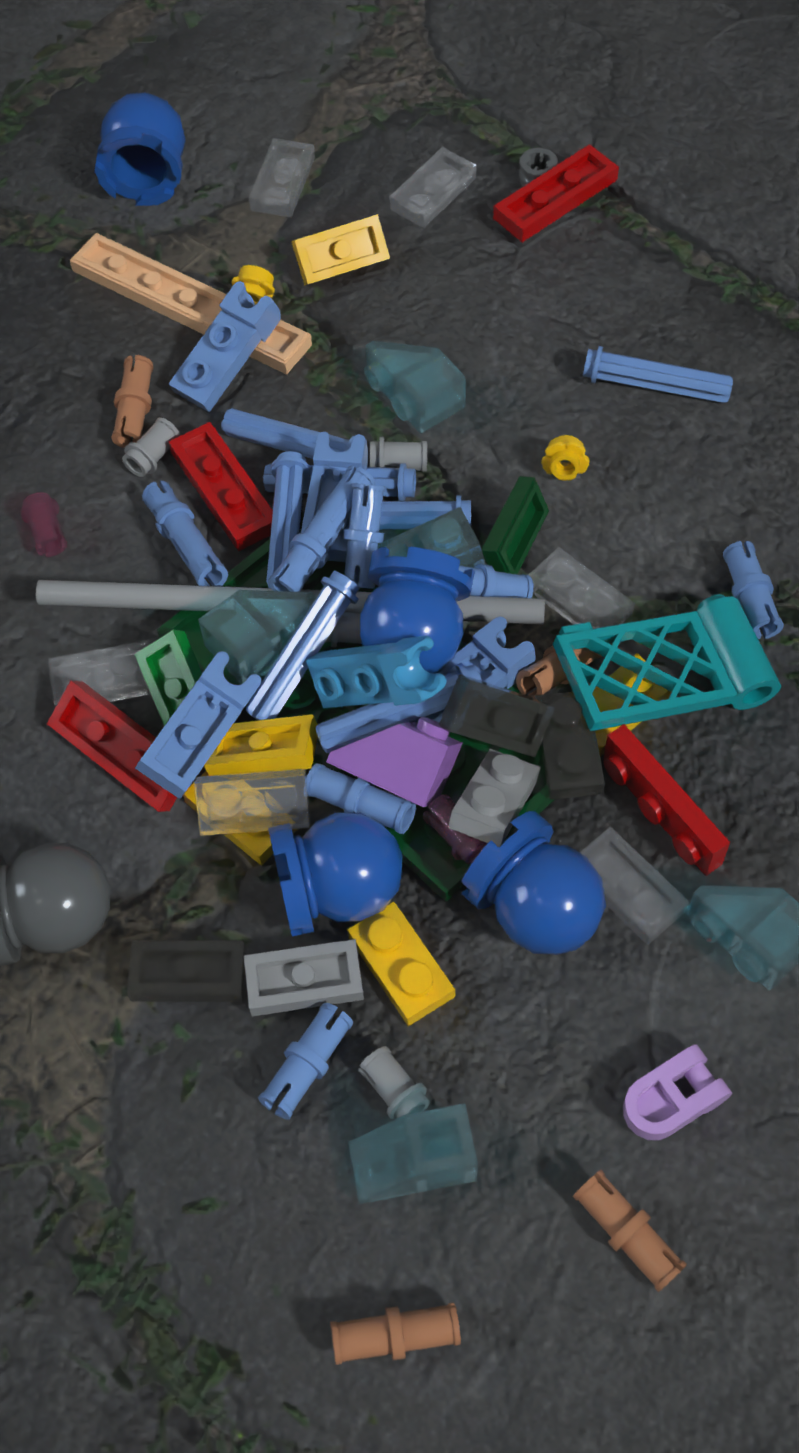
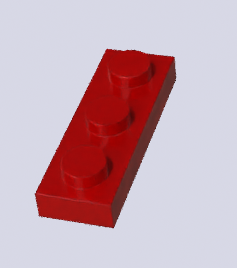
M589 144L495 204L493 207V219L518 240L524 242L617 181L619 166Z
M211 422L169 441L171 454L238 552L271 535L272 508Z
M71 680L49 718L47 725L158 812L170 811L177 797L135 769L156 737L86 683Z
M625 724L607 735L603 762L612 780L620 786L625 784L637 798L643 815L652 824H660L671 836L676 852L687 864H695L705 876L723 865L730 845V841Z

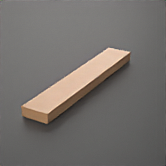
M95 233L70 259L73 272L201 334L207 331L222 309L219 305L227 295L98 233ZM280 320L265 342L260 341L249 357L287 375L312 346L311 334Z

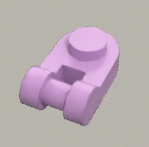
M694 1044L638 1079L629 1088L623 1103V1117L627 1126L637 1136L646 1140H661L671 1136L701 1115L717 1108L732 1095V1091L722 1078L715 1080L704 1065L707 1061L706 1056L698 1045ZM686 1078L696 1093L686 1099L675 1085V1082L679 1079Z

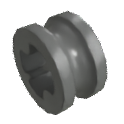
M533 148L524 152L520 157L519 181L521 185H527L558 164L556 155L545 148Z

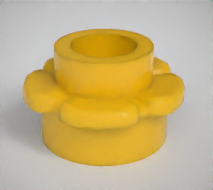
M244 265L240 268L238 277L232 279V286L238 281L245 284L246 291L254 300V305L264 296H269L272 299L275 292L273 287L274 276L268 270L259 266Z
M561 435L551 440L546 447V456L542 458V467L547 474H553L558 480H573L578 473L583 474L587 470L589 457L585 455V447L578 438L570 435Z

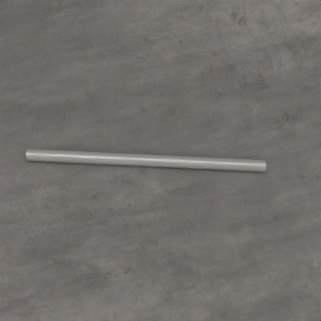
M38 580L36 600L38 605L306 615L321 590H301L295 600H289L288 596L285 599L271 588ZM357 592L355 596L359 599L356 604L350 603L345 612L361 613L368 595L372 592ZM470 596L461 601H456L463 612V621L491 622L496 617H504L507 623L544 624L545 599Z

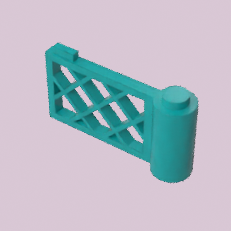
M718 594L708 597L699 604L697 611L596 629L592 628L590 622L563 626L559 631L560 635H556L553 642V647L590 731L732 704L738 710L751 709L766 703L781 689L780 681L738 599L732 596L725 597ZM686 630L694 649L692 653H689L664 640V637L667 633ZM632 639L652 650L644 662L617 648L620 642ZM587 648L605 657L597 671L578 661L573 650ZM657 652L685 666L678 679L650 665ZM610 660L638 674L632 688L603 674ZM691 669L710 679L714 690L702 692L685 683L684 680L689 670ZM646 678L671 691V694L666 700L655 701L638 692L637 689L642 679ZM596 686L624 700L622 707L600 712L592 694Z

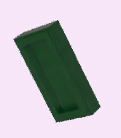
M519 476L481 549L487 564L492 566L495 571L518 574L549 513L548 506L535 477Z

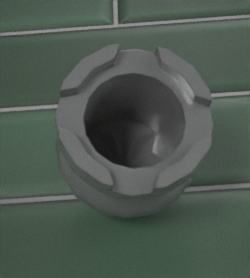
M45 843L24 851L10 866L5 863L4 858L0 854V966L17 963L20 960L21 947L23 945L39 953H66L85 945L101 930L110 910L111 887L103 866L88 851L69 843Z

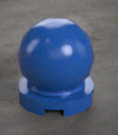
M149 93L127 94L112 103L102 120L101 143L98 145L95 173L99 184L115 199L116 193L125 198L136 200L135 206L159 205L173 197L174 189L181 180L183 167L181 157L186 140L181 118L166 100Z
M381 547L372 552L368 578L379 587L368 595L360 614L362 646L396 643L403 638L429 636L433 640L434 645L430 650L422 651L419 660L425 671L432 674L439 673L455 658L463 637V612L456 601L470 597L475 571L467 569L463 573L459 570L460 559L438 551L408 547L407 557H389V549Z
M528 811L510 822L518 831L510 836L500 847L493 841H490L483 848L462 879V883L467 889L461 894L478 910L495 904L497 920L511 941L531 953L559 955L575 951L594 935L606 908L603 879L585 855L568 845L549 844L553 834L552 825L536 811Z
M335 813L316 821L303 837L300 835L293 837L290 823L268 828L292 937L314 932L311 917L313 919L317 918L318 913L336 922L362 921L382 912L399 891L403 855L397 840L382 824L363 813Z

